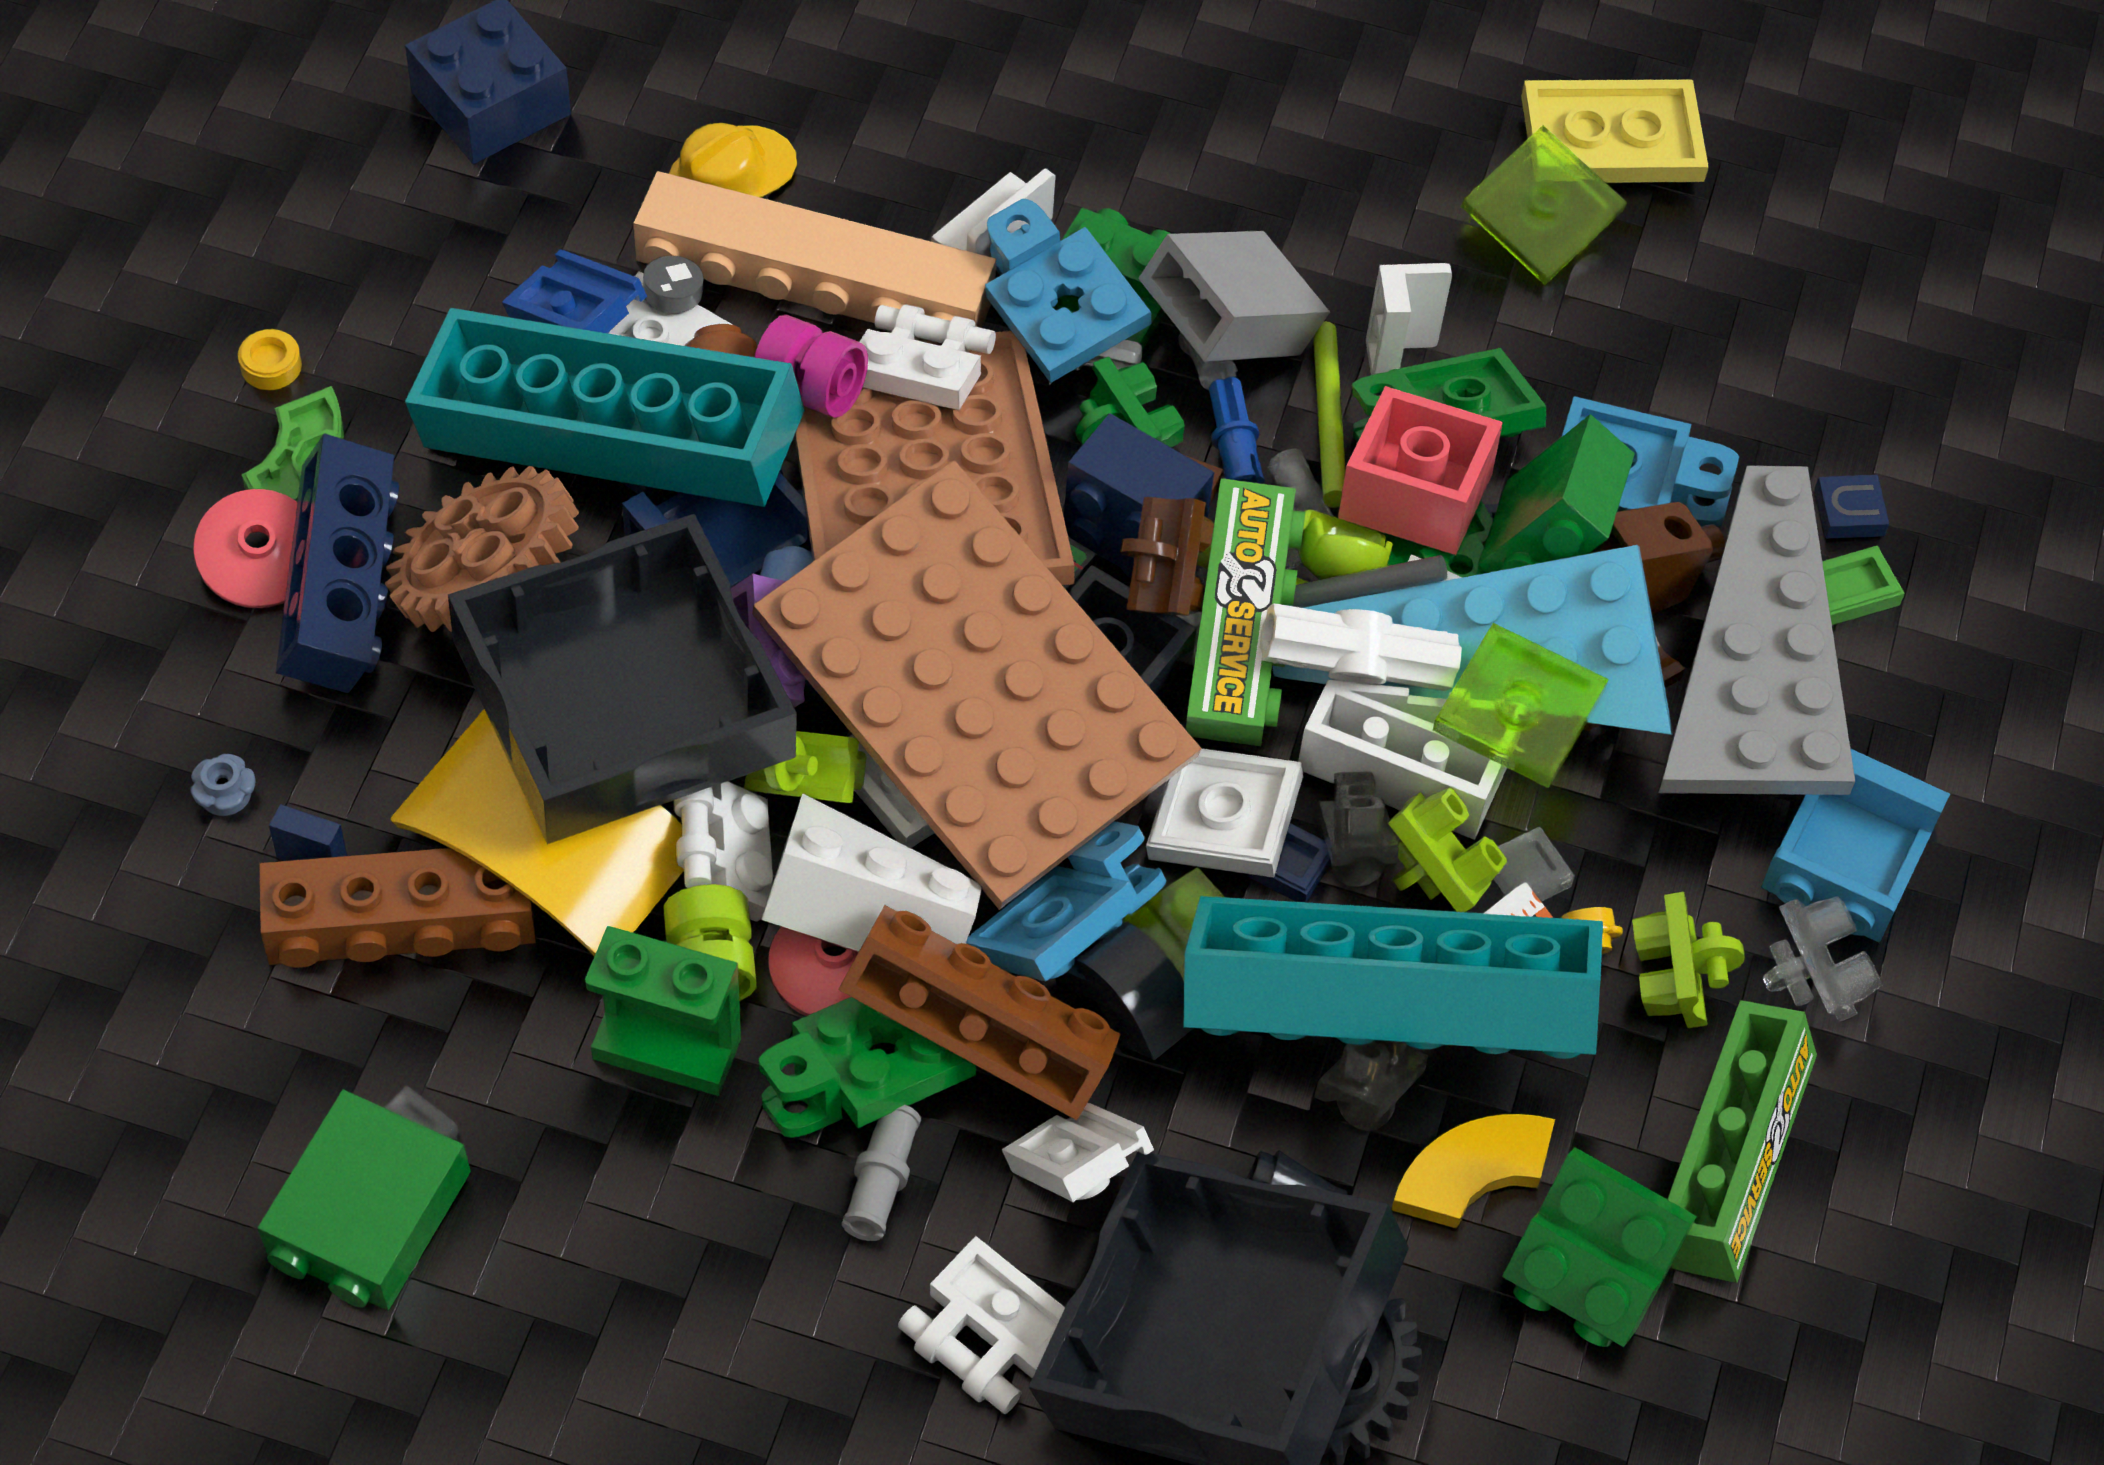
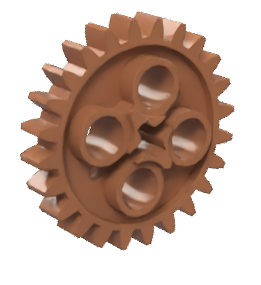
M533 466L526 468L520 475L514 467H510L500 480H496L492 472L488 473L483 479L481 486L475 489L469 482L465 483L461 496L453 499L445 495L442 498V509L438 512L425 511L422 516L426 523L422 527L411 528L405 532L411 542L398 546L393 550L399 560L387 566L386 570L392 577L385 582V585L392 593L390 595L391 599L405 618H409L415 627L418 628L425 623L428 629L434 632L444 623L449 631H452L448 594L534 566L560 563L555 553L572 548L573 544L567 536L579 528L573 519L579 514L578 509L573 504L574 500L558 477L554 479L548 470L538 474Z

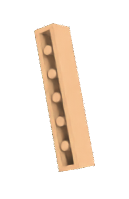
M657 171L634 221L636 261L649 264L651 261L663 256L684 257L697 264L703 273V279L713 284L738 287L761 293L771 299H784L818 308L828 314H841L875 323L876 312L880 305L901 309L904 304L923 308L925 315L950 321L954 316L972 319L975 322V327L982 328L991 303L986 298L985 284L995 279L996 258Z

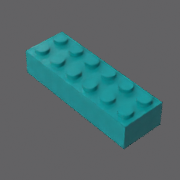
M455 308L449 309L405 401L424 448L765 507L805 411L791 363Z
M1200 896L1185 950L1184 1027L1201 1028L1206 1033L1219 1036L1231 1035L1238 1031L1269 1033L1271 1036L1282 1040H1297L1307 1035L1337 1037L1344 1043L1354 1045L1368 1044L1374 1040L1405 1042L1407 1045L1418 1049H1434L1442 1045L1472 1046L1478 1051L1489 1054H1501L1511 1049L1542 1051L1548 1056L1562 1059L1573 1058L1580 1054L1596 1055L1603 921Z

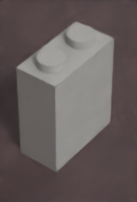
M1264 231L1167 234L1138 278L1204 362L1301 355L1330 313L1328 308Z

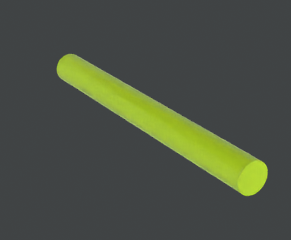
M1324 321L1313 336L1322 493L1324 504L1337 508L1340 507L1346 471L1337 330L1333 323Z

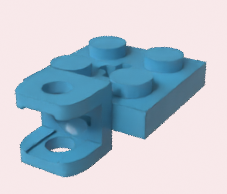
M1020 199L988 218L987 229L992 242L990 246L991 257L996 258V270L1000 276L985 284L986 298L1050 383L1152 324L1151 311L1086 227L1060 241L1059 230L1046 213L1029 199ZM1021 220L1028 223L1022 225L1021 228L1013 233L1007 230L1009 224L1014 221ZM1073 295L1079 297V310L1071 313L1066 307L1056 311L1053 307L1058 303L1057 299L1062 296Z
M1573 397L1562 436L1591 414L1635 453L1617 512L1680 502L1687 506L1701 527L1709 524L1718 527L1723 524L1739 461V455L1734 450L1718 443L1689 437L1692 425L1689 423ZM1711 463L1717 465L1722 473L1717 475L1702 471L1699 467L1703 464ZM1695 495L1714 499L1715 503L1710 506H1700L1694 502L1692 497Z
M1113 822L1068 857L1074 870L1059 866L1054 867L968 937L966 944L980 949L989 957L992 964L1007 972L1046 982L1070 970L1075 963L1076 956L1093 942L1104 939L1121 926L1122 919L1128 914H1133L1156 895L1165 885L1166 879L1160 868L1155 870L1141 867L1139 864H1133L1123 869L1120 862L1142 844L1144 836L1139 826Z

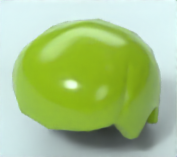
M1311 509L1305 510L1301 549L1297 550L1303 565L1316 578L1322 580L1387 566L1393 544L1387 541L1385 545L1386 537L1384 534Z

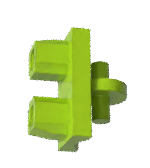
M796 731V757L747 774L744 789L801 797L803 793L813 799L852 803L853 791L861 790L864 786L867 756L865 752L858 751L859 741L854 737Z
M1447 788L1427 798L1419 792L1403 804L1404 808L1388 822L1400 838V841L1391 850L1404 865V868L1393 877L1392 882L1399 891L1417 882L1430 900L1442 892L1456 912H1466L1476 905L1491 885L1493 878L1507 863V859L1495 842L1486 836L1466 850L1458 841L1452 831L1463 824L1469 817L1466 805L1452 788Z
M1684 892L1664 895L1666 911L1632 920L1634 939L1640 960L1672 956L1673 963L1672 969L1640 974L1642 1002L1648 1016L1682 1013L1688 1028L1706 1026L1707 1018L1701 974H1708L1709 986L1711 988L1719 989L1726 987L1729 984L1727 972L1740 967L1744 962L1743 944L1736 938L1723 936L1721 924L1718 922L1705 923L1702 926L1703 938L1697 940L1694 920L1692 916L1688 915Z

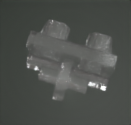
M1839 896L1805 906L1796 898L1779 906L1801 956L1795 958L1787 940H1781L1772 944L1769 949L1777 966L1763 976L1767 990L1773 992L1788 988L1797 1007L1802 1006L1814 999L1806 982L1808 978L1812 977L1828 1014H1835L1839 1022L1857 1015L1858 1013L1853 1004L1864 1000L1881 988L1883 984L1873 962L1865 951L1834 964L1826 945L1857 931L1844 901Z

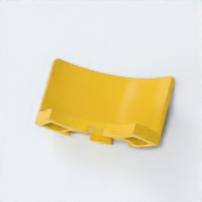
M485 709L391 817V821L397 828L421 834L450 847L498 876L550 915L594 956L607 925L633 933L684 871L677 863L676 843L682 837V824L661 805L547 844Z

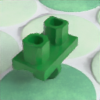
M1109 356L1093 362L1092 370L1098 377V381L1090 392V399L1084 401L1079 407L1084 417L1077 425L1075 431L1081 445L1086 442L1109 413L1171 448L1183 442L1184 420L1173 405L1168 404L1149 413L1142 406L1155 400L1157 392L1154 376L1144 362L1117 369Z

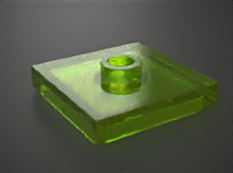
M1542 125L1464 198L1461 208L1538 280L1546 285L1624 210L1627 202Z
M1492 623L1437 715L1433 731L1549 788L1605 692L1609 679Z

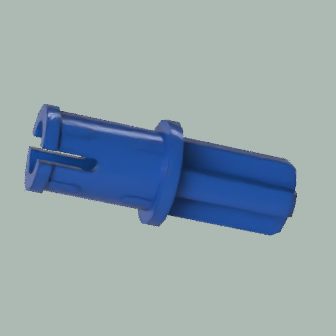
M1228 377L1224 380L1216 379L1209 386L1217 426L1212 432L1211 440L1214 447L1219 449L1224 477L1230 480L1264 484L1265 479L1256 445L1260 434L1259 428L1248 419L1241 381L1236 377Z

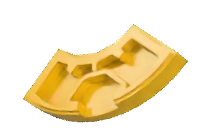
M1502 1114L1472 1120L1449 1130L1430 1143L1414 1159L1398 1186L1391 1210L1457 1229L1467 1207L1486 1192L1507 1186L1537 1188L1542 1176L1555 1119L1525 1114Z

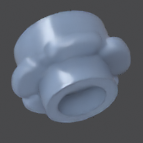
M221 754L213 759H205L192 772L191 778L194 785L191 787V794L199 805L212 814L219 816L235 814L242 810L250 800L256 783L254 772L249 768H245L244 760L236 755ZM220 778L228 779L227 783L220 785L216 784L217 780Z

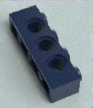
M324 433L303 463L276 674L349 693L364 672L370 674L375 669L382 647L381 637L374 635L376 620L379 619L383 612L388 593V587L380 583L381 571L389 559L393 546V533L386 531L387 518L395 507L399 493V483L392 480L395 455Z

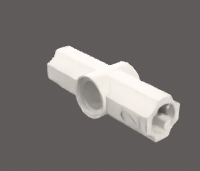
M1275 603L1268 607L1261 629L1259 647L1262 651V661L1285 664L1297 668L1329 672L1328 677L1333 680L1376 685L1384 684L1387 681L1442 691L1453 688L1456 674L1460 669L1462 651L1458 641V634L1393 624L1392 618L1383 613L1347 609L1337 611L1334 614Z

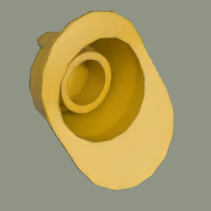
M726 123L707 124L695 130L686 139L680 152V157L673 163L669 174L762 198L779 189L792 178L797 167L796 151L787 138L768 128L760 126H734Z

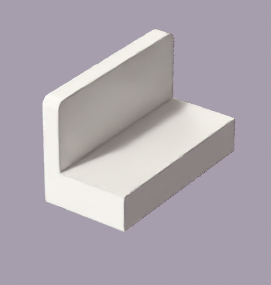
M1043 169L1028 183H1025L1013 173H1008L931 237V242L991 257L990 246L992 242L988 235V218L1020 199H1029L1036 203L1051 220L1053 216L1055 175L1049 170ZM1017 220L1010 223L1007 230L1013 233L1021 228L1022 225L1028 223Z
M1450 264L1379 265L1366 335L1371 375L1400 369L1404 348H1432L1437 346L1452 279Z

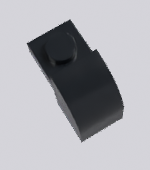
M1124 922L1104 939L1093 942L1075 957V963L1070 970L1055 978L1058 985L1097 1002L1104 1020L1112 1030L1120 1033L1117 1044L1152 1060L1158 1058L1194 1029L1184 1027V979L1165 952L1147 934L1131 923Z

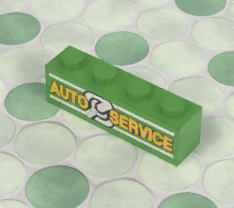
M1222 478L1220 480L1187 713L1186 731L1191 737L1261 746L1264 726L1277 727L1282 689L1269 688L1272 666L1285 667V664L1262 661V651L1259 647L1261 629L1268 607L1274 603L1293 606L1298 570L1285 569L1288 548L1301 549L1306 513L1293 510L1296 488Z
M1740 1000L1668 1197L1669 1201L1697 1216L1671 1265L1672 1269L1738 1283L1817 1057L1805 1012Z

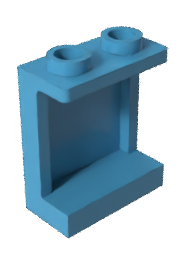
M1851 749L1855 783L1850 795H1805L1780 847L1771 861L1761 888L1776 894L1782 902L1790 906L1806 908L1836 922L1841 929L1850 934L1864 935L1880 943L1950 793Z

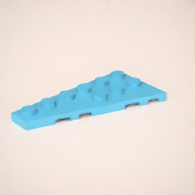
M1638 545L1303 607L1305 609L1334 614L1337 611L1347 609L1375 611L1389 615L1392 618L1393 624L1458 634L1459 645L1462 647L1461 662L1453 688L1442 691L1387 681L1381 684L1409 688V695L1448 699L1449 692L1470 694L1469 701L1499 705H1508L1510 699L1528 700L1530 703L1527 714L1673 735L1640 546ZM1285 665V667L1272 666L1274 677L1326 684L1328 680H1333L1328 677L1329 672L1297 668L1290 665Z

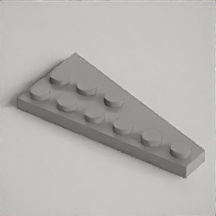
M1747 466L1740 486L1727 541L1658 793L1850 795L1855 783L1808 467Z

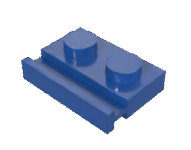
M560 249L555 253L558 261L551 268L542 265L506 297L502 304L510 318L609 334L610 330L629 314L626 306L635 299L642 302L648 296L639 278Z

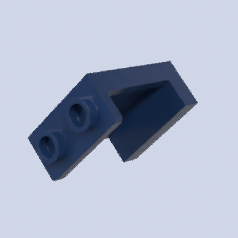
M782 469L779 471L765 507L682 492L657 506L651 502L643 491L622 503L625 536L695 514L730 582V588L752 574L760 575L766 555L774 550L787 546H797L812 552L802 489L796 491L783 476Z

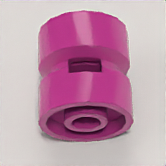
M789 315L779 316L770 323L762 335L755 353V358L791 363L803 405L833 418L843 416L851 409L859 397L868 369V353L865 345L832 331L822 333L821 329L817 326Z

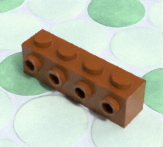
M452 848L260 863L261 936L269 965L283 964L288 967L302 968L324 960L350 958L358 962H372L383 958L385 955L409 953L435 957L458 949L484 947L492 951H506L517 947L519 944L536 943L533 902L498 876Z
M884 905L838 989L1075 1120H1078L1108 1069L1120 1037V1033L1112 1030L1109 1024L1095 1012L1084 1008L1074 1009L1052 997L1047 988L1040 982L1027 976L1016 977L992 964L989 957L980 949L965 943L956 944L932 931L930 925L918 915L908 911H895Z

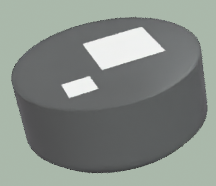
M663 256L651 261L646 266L643 274V288L648 296L645 300L652 307L667 313H681L691 310L702 298L703 273L693 261L680 256Z

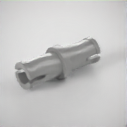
M907 1105L901 1106L891 1114L877 1120L867 1151L862 1152L857 1158L854 1167L857 1183L848 1211L843 1218L842 1227L846 1232L858 1239L877 1241L883 1238L896 1192L902 1190L907 1184L910 1169L906 1161L915 1132L921 1122L918 1112Z

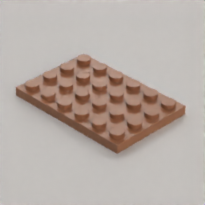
M1012 331L995 332V345L990 354L969 351V353L981 355V375L960 410L863 387L851 409L843 416L837 418L804 406L805 411L794 435L813 561L955 460L1060 584H1074L1073 556L1025 348ZM925 339L918 340L921 342L930 343L938 346L942 345V343L933 342Z
M955 460L753 605L752 615L971 877L982 886L981 889L999 910L1198 757L1202 749Z

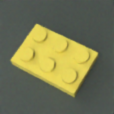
M1693 80L1524 81L1521 98L1534 183L1705 181L1709 166Z

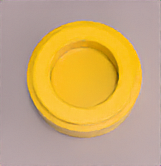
M275 329L261 330L248 336L239 347L238 360L242 376L247 383L255 388L262 390L281 389L291 384L301 371L302 363L298 344L286 332Z

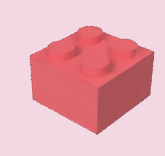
M1385 386L1346 465L1338 518L1456 555L1493 474L1503 422Z

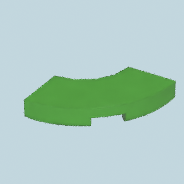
M332 386L275 408L279 425L276 445L261 464L242 474L246 490H272L287 495L298 502L302 465L322 435L325 433L344 439L341 411Z

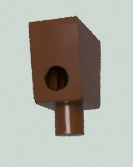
M1673 502L1617 512L1609 538L1589 554L1633 545L1640 546L1651 613L1654 614L1681 603L1690 595L1705 565L1722 559L1725 539L1717 526L1709 524L1701 527L1686 505L1680 502Z

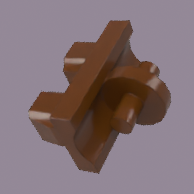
M1144 497L1138 539H1122L1120 550L1121 554L1134 558L1127 610L1137 613L1189 616V611H1197L1202 607L1205 586L1201 583L1200 578L1195 576L1198 552L1204 553L1206 548L1211 545L1214 523L1204 516L1206 502L1194 498L1164 499Z

